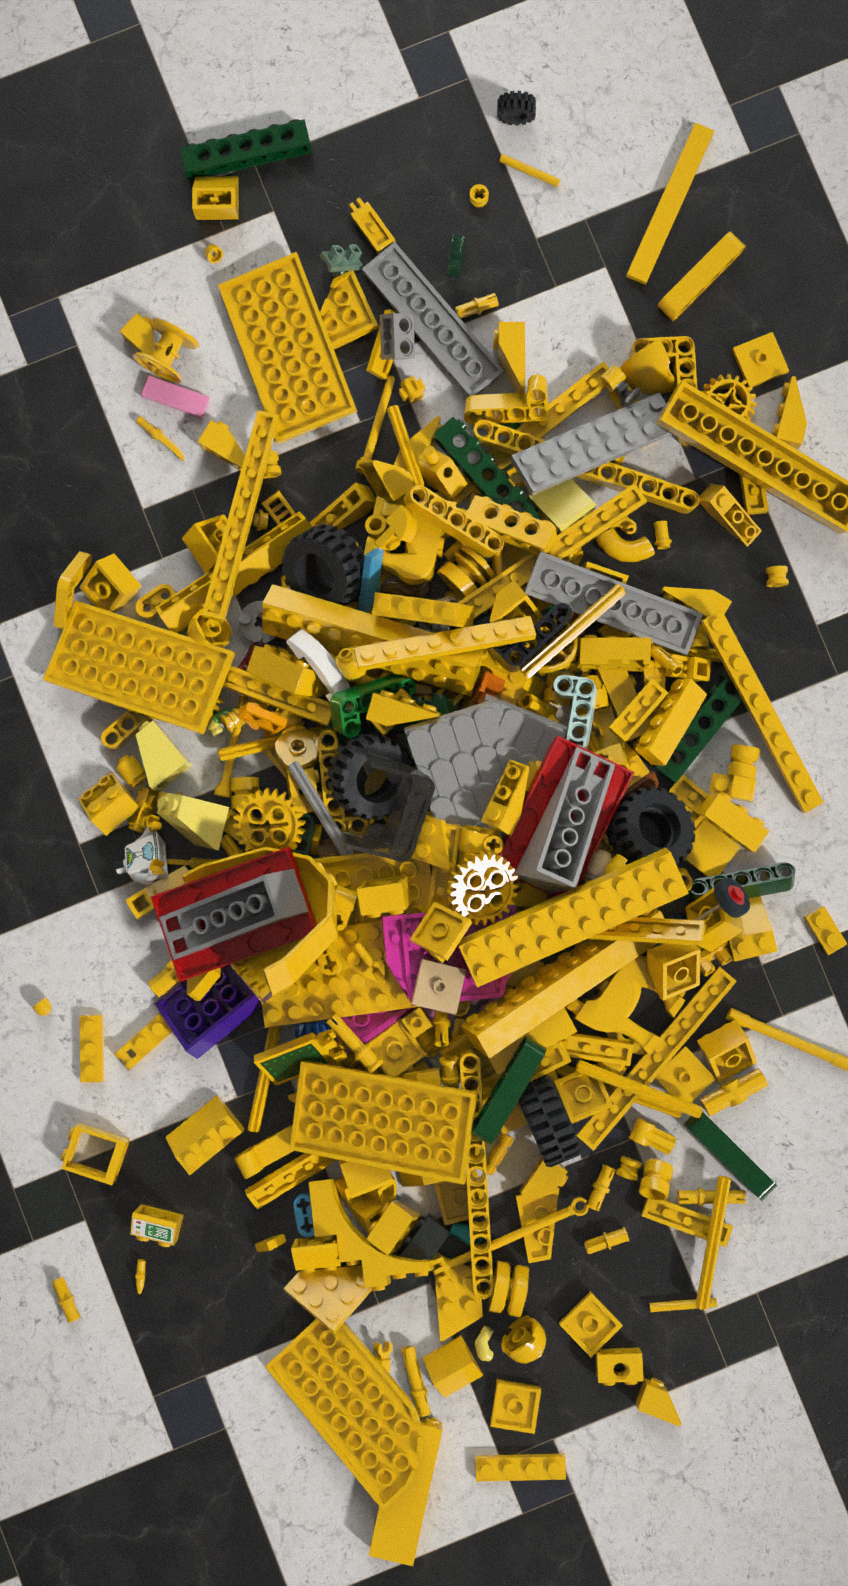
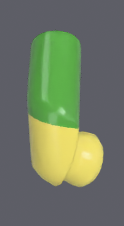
M231 706L213 716L208 725V729L213 736L222 733L223 729L220 726L222 724L221 716H226L228 711L232 712L233 708Z

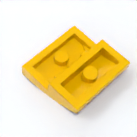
M703 819L693 831L696 835L695 842L692 843L693 849L691 853L687 854L685 861L698 869L706 877L720 875L740 846Z

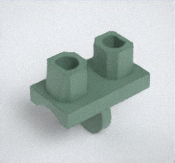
M350 244L347 250H344L339 245H332L330 251H322L320 258L327 264L328 272H331L335 278L344 274L345 271L352 269L353 271L361 270L363 266L359 260L362 252L356 244Z

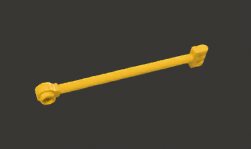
M576 1197L568 1207L491 1241V1251L574 1214L578 1216L585 1215L588 1212L589 1205L584 1204L582 1209H577L575 1205L577 1202L586 1203L587 1200L583 1197ZM471 1251L447 1262L443 1255L433 1259L434 1266L438 1263L440 1267L432 1270L433 1274L436 1275L441 1272L444 1274L436 1278L437 1283L452 1278L451 1269L471 1261Z

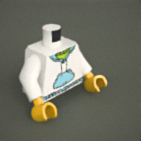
M155 815L147 817V828L143 835L125 847L124 860L115 862L118 874L127 872L134 882L151 885L158 879L168 878L166 844L157 833V830L162 828V824L158 822L160 817Z

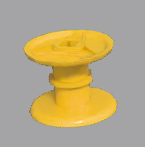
M152 318V327L162 336L158 342L154 343L155 349L151 356L137 352L133 354V358L155 375L174 383H181L182 378L171 365L174 359L177 360L179 358L178 352L181 346L195 350L200 347L199 342L178 326L159 318Z

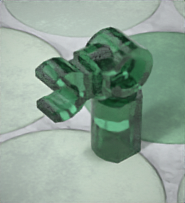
M453 235L446 276L460 278L466 245L465 236Z

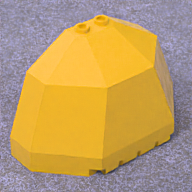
M263 847L201 864L182 874L184 883L187 884L278 851L279 849ZM293 853L300 876L303 878V885L317 926L302 939L230 964L263 1003L284 993L338 937L335 890L337 883L331 873L327 874L320 862L316 863L311 856Z

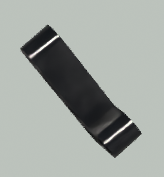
M559 603L534 625L536 638L529 640V642H532L535 648H527L524 643L528 641L507 644L501 648L490 647L487 648L488 652L508 672L519 671L522 666L567 627L572 617V608L566 603ZM563 614V615L565 616V617H563V616L560 617V618L557 620V622L555 623V620H556L557 615L560 616V615ZM547 627L551 633L544 634L540 628ZM516 656L519 662L512 663L509 661V657Z

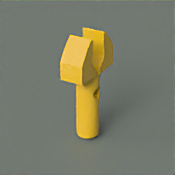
M360 942L356 943L354 949L366 964V971L363 973L365 977L372 981H379L373 973V967L379 968L383 976H386L387 966L382 959L379 961L373 960Z

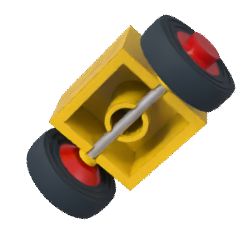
M724 878L714 888L685 907L687 916L681 912H675L666 919L705 921L703 946H696L712 952L744 931L741 916L749 911L750 901L745 890L738 882L731 878Z

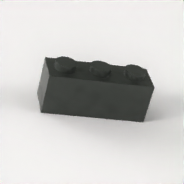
M428 1213L426 1217H420L415 1224L417 1229L414 1234L407 1235L401 1244L404 1246L399 1254L396 1252L394 1255L415 1260L433 1258L449 1236L450 1228ZM408 1273L406 1278L399 1280L411 1288L418 1277H415V1273Z

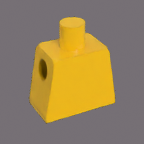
M433 446L423 450L424 457L418 462V466L427 484L453 499L468 483L450 457L435 450Z

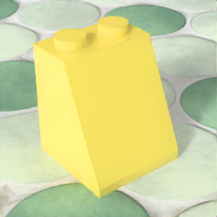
M572 479L532 496L529 493L527 497V502L531 501L538 508L539 512L537 513L540 519L550 521L556 526L557 535L593 512L596 507L594 501Z
M153 720L151 722L146 721L138 728L139 732L136 734L149 786L152 790L159 792L164 790L193 764L158 723Z
M162 792V796L158 800L157 814L194 845L219 850L229 807L183 795Z

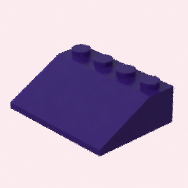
M227 965L221 968V976L200 1001L194 1000L187 994V980H185L164 995L155 1005L185 1051L194 1058L199 1059L262 1007V1001L256 997L231 965Z

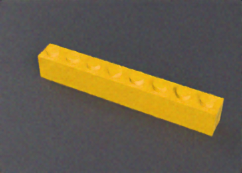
M300 511L244 548L232 596L238 595L248 585L256 583L266 573L274 571L282 563V556L284 555L286 545L294 537L311 528ZM214 568L155 607L170 631L175 633L184 631L192 617L200 609L204 608Z

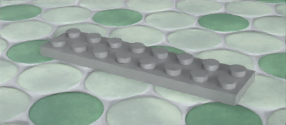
M395 242L362 268L364 275L397 313L414 314L415 335L468 397L480 394L504 374V369Z
M659 392L513 454L510 460L531 496L672 435L671 432L656 424L666 402Z
M540 551L538 553L524 591L528 596L552 605L566 603L572 608L573 613L582 615L616 584H620L625 590V595L595 621L639 638L651 637V642L688 655L703 613Z

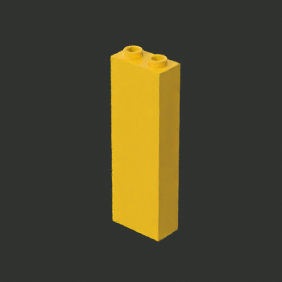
M433 1417L420 1418L423 1432V1452L420 1465L412 1482L384 1511L378 1506L369 1547L370 1557L409 1566L414 1564L443 1430L442 1423Z

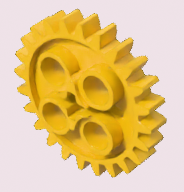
M266 788L264 794L258 789L255 792L256 797L250 793L248 800L243 799L241 801L243 806L236 808L240 814H236L233 817L239 822L235 823L233 827L239 829L235 836H242L243 838L239 844H247L245 851L263 847L279 850L291 847V849L295 850L298 847L295 842L300 843L302 841L298 834L305 832L300 826L304 825L306 821L299 820L304 812L296 811L300 804H291L294 797L287 800L285 799L286 792L279 796L278 789H275L270 794L269 788ZM253 809L260 810L262 818L255 817ZM275 809H281L284 812V817H278L275 814ZM267 820H269V824H275V825H273V826L270 828V826H269L268 824H264V823H265ZM288 822V825L277 823ZM250 823L263 825L251 826ZM255 831L262 832L264 839L259 840L256 838ZM276 831H283L286 835V838L280 839L277 836Z
M480 852L479 858L471 854V861L464 858L465 865L463 867L458 864L456 865L459 872L451 873L455 879L448 881L453 886V888L447 890V893L452 895L448 901L453 904L452 910L469 918L474 925H478L480 921L485 926L487 919L495 923V916L502 919V911L510 912L507 906L508 904L514 905L515 903L511 898L518 896L513 891V889L519 887L514 882L518 879V876L512 874L515 869L509 866L510 862L505 859L503 860V857L498 854L495 856L491 852L488 855ZM494 873H497L496 877L493 880H491L492 875ZM475 875L474 881L470 883L471 877ZM496 895L495 900L491 902L492 897ZM475 897L474 903L470 904L471 899Z

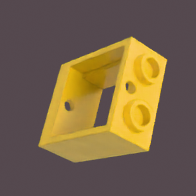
M83 1123L77 1124L75 1128L72 1127L68 1135V1140H70L68 1149H64L60 1159L63 1162L61 1169L113 1185L117 1181L130 1139ZM83 1132L116 1143L107 1173L73 1162Z

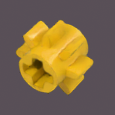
M411 376L400 383L402 388L399 389V394L404 402L409 400L413 404L425 396L423 391L426 390V386L421 378L416 380L414 376Z

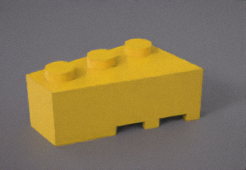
M585 635L584 638L578 641L577 668L642 672L650 665L651 637L619 638L608 636L606 638H597L595 635Z

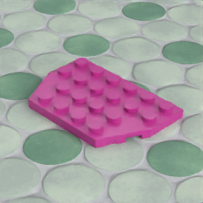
M515 905L507 906L510 911L509 913L501 912L502 919L495 916V923L515 915ZM427 913L381 917L385 963L410 1004L421 959L466 970L459 1001L503 997L506 983L511 973L477 987L458 945L448 961L445 960L441 963L427 950L410 940ZM488 919L485 926L480 921L478 925L472 923L463 937L495 923L490 922Z

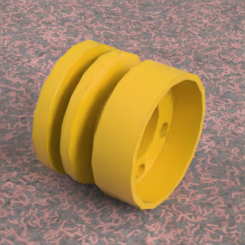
M466 545L459 549L461 554L455 553L453 555L458 564L457 566L447 561L437 571L442 581L463 599L478 589L475 583L483 586L487 583L486 579L490 581L496 577L486 560Z

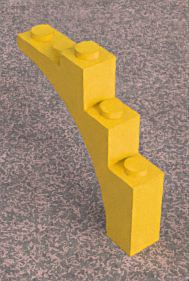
M336 1179L309 1182L314 1236L322 1237V1241L335 1239V1235H337L339 1262H346L347 1266L360 1264V1260H362L365 1288L371 1287L372 1291L385 1290V1286L391 1283V1275L393 1279L406 1278L408 1273H415V1277L427 1276L428 1271L434 1269L433 1259L415 1260L394 1254L387 1256L369 1242L354 1226L345 1212L335 1183Z

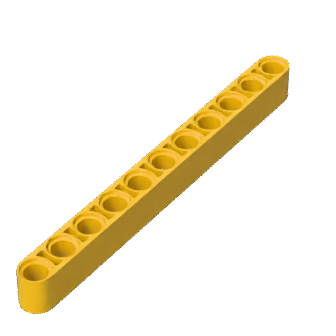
M479 420L472 431V436H475L481 445L509 455L523 451L518 446L520 442L527 443L530 448L546 441L488 420ZM484 428L487 430L488 435L480 436L477 430ZM505 435L509 442L501 443L497 437ZM611 462L576 476L577 478L618 492L624 491L635 483L648 502L684 514L694 510L700 500L699 495L693 490ZM601 470L609 471L611 478H604L601 475ZM628 477L631 480V485L623 484L621 478ZM642 484L650 485L651 492H645ZM664 490L671 493V499L664 498L662 494ZM683 498H689L692 501V506H686Z
M467 1049L461 1053L459 1059L461 1089L477 1092L476 1103H478L479 1107L475 1110V1121L483 1107L481 1066L479 1054L473 1049ZM468 1056L476 1059L475 1064L472 1066L465 1065L463 1061ZM468 1079H474L477 1081V1085L474 1088H468L465 1086V1082ZM472 1135L470 1149L472 1147H479L481 1149L478 1155L469 1153L466 1174L473 1291L476 1297L487 1299L492 1295L494 1287L485 1142ZM474 1169H479L483 1172L478 1178L472 1177L470 1173ZM475 1192H481L484 1196L480 1200H475L472 1198V1195ZM482 1214L485 1219L482 1222H476L473 1220L474 1216ZM477 1237H484L486 1242L479 1245L475 1243V1239ZM484 1259L488 1263L484 1267H479L476 1265V1262ZM480 1282L489 1284L486 1289H480L477 1285Z

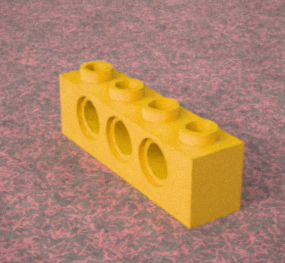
M475 495L466 512L498 533L505 543L536 555L540 551L548 554L557 536L556 526L550 521L538 520L527 512L520 513L511 506L497 504L486 496L480 497ZM489 515H496L493 519L487 518ZM509 523H516L513 527L506 526ZM528 531H536L533 535L527 534Z

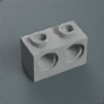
M391 313L380 315L381 360L415 359L414 314Z

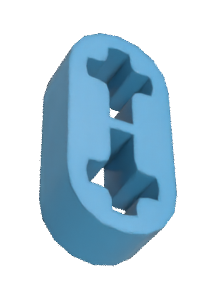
M301 1193L294 1201L297 1229L302 1236L311 1237L314 1235V1227H311L310 1232H307L306 1228H302L305 1224V1217H308L309 1224H313L310 1194ZM302 1198L305 1199V1202L310 1203L306 1208L307 1213H304L302 1206H298Z

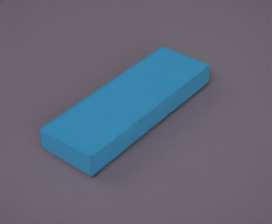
M378 547L364 555L358 610L366 613L373 610L375 592L378 593L384 550Z

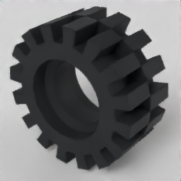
M510 91V94L505 92L504 95H500L497 99V118L504 124L508 122V125L511 126L512 124L519 126L520 123L526 125V122L531 123L536 117V98L533 97V94L528 95L526 91L524 93H521V91L517 93Z

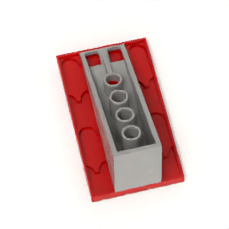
M560 736L554 737L524 798L521 817L512 836L507 835L504 837L503 849L498 853V855L503 857V860L505 859L510 862L509 866L515 869L512 874L518 876L517 881L554 897L578 887L635 772Z
M291 847L283 848L151 896L179 982L302 939L317 926Z

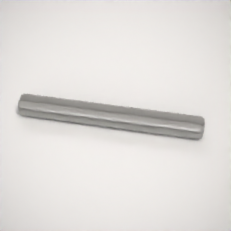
M299 762L291 763L288 766L289 771L340 855L353 854V851Z

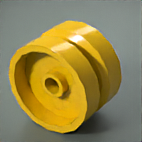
M497 1261L493 1275L494 1289L489 1298L488 1309L490 1312L501 1313L507 1300L508 1315L520 1318L528 1292L529 1267L517 1265L510 1278L511 1267L509 1263Z

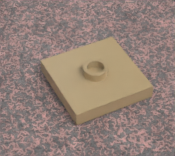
M421 959L411 1005L456 1015L466 970Z

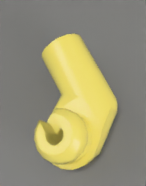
M484 1325L475 1340L477 1356L482 1361H490L493 1358V1351L489 1349L488 1341L494 1331Z

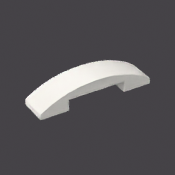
M301 629L286 641L297 658L301 659L304 657L329 691L326 695L329 702L333 694L350 688L346 678L336 667L335 660L330 653L306 631Z

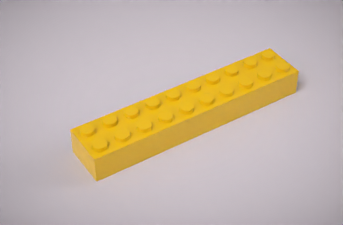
M682 381L676 386L656 421L657 425L838 534L848 532V480L688 383Z
M273 584L263 601V633L288 640L302 629L314 637L333 655H338L342 649L348 647H360L432 634V632ZM483 649L386 666L380 669L471 696L479 678Z
M664 848L465 936L461 939L458 946L476 986L480 987L689 893L672 853L667 848Z
M657 909L637 916L664 919L661 911ZM599 939L583 940L577 943L576 948L570 952L559 955L558 960L552 964L543 966L539 973L533 977L525 978L521 985L515 989L506 991L499 1000L488 1003L480 1013L469 1016L461 1026L472 1046L490 1059L657 943Z

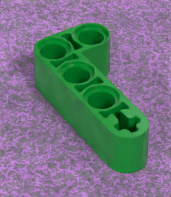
M394 673L333 694L330 699V711L334 729L348 738H354L361 730L359 714L368 711L373 693H381L382 690L396 694L400 689H404L409 696H412L416 687L415 682L406 676Z

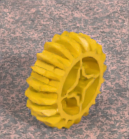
M727 374L726 379L719 375L717 380L712 378L710 384L704 385V391L701 392L722 405L730 396L728 401L730 404L727 408L751 421L750 416L755 414L753 408L757 406V403L752 401L756 398V394H749L753 388L752 386L745 387L746 380L740 383L738 381L739 375L733 380L731 375ZM729 389L726 394H714L718 390ZM735 393L740 396L742 402L737 400Z

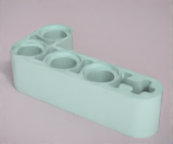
M560 675L553 683L557 695L563 699L573 700L566 740L588 750L597 688L589 678ZM561 683H569L570 688L567 691L562 692L559 690ZM589 685L592 687V691L590 694L584 695L581 693L582 687ZM587 707L589 710L587 715L582 717L577 715L579 708ZM581 728L585 730L583 737H573L576 729Z

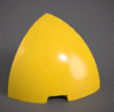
M660 339L635 353L619 367L626 376L624 383L628 382L633 390L640 388L642 394L654 395L660 392L662 395L675 389V379L669 369L670 360Z
M344 1176L335 1181L346 1206L366 1232L374 1221L378 1222L382 1217L380 1212L387 1202L395 1201L397 1185L394 1177L393 1183L354 1198L350 1196Z

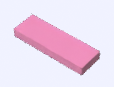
M150 375L141 394L143 398L201 419L210 400L208 396Z

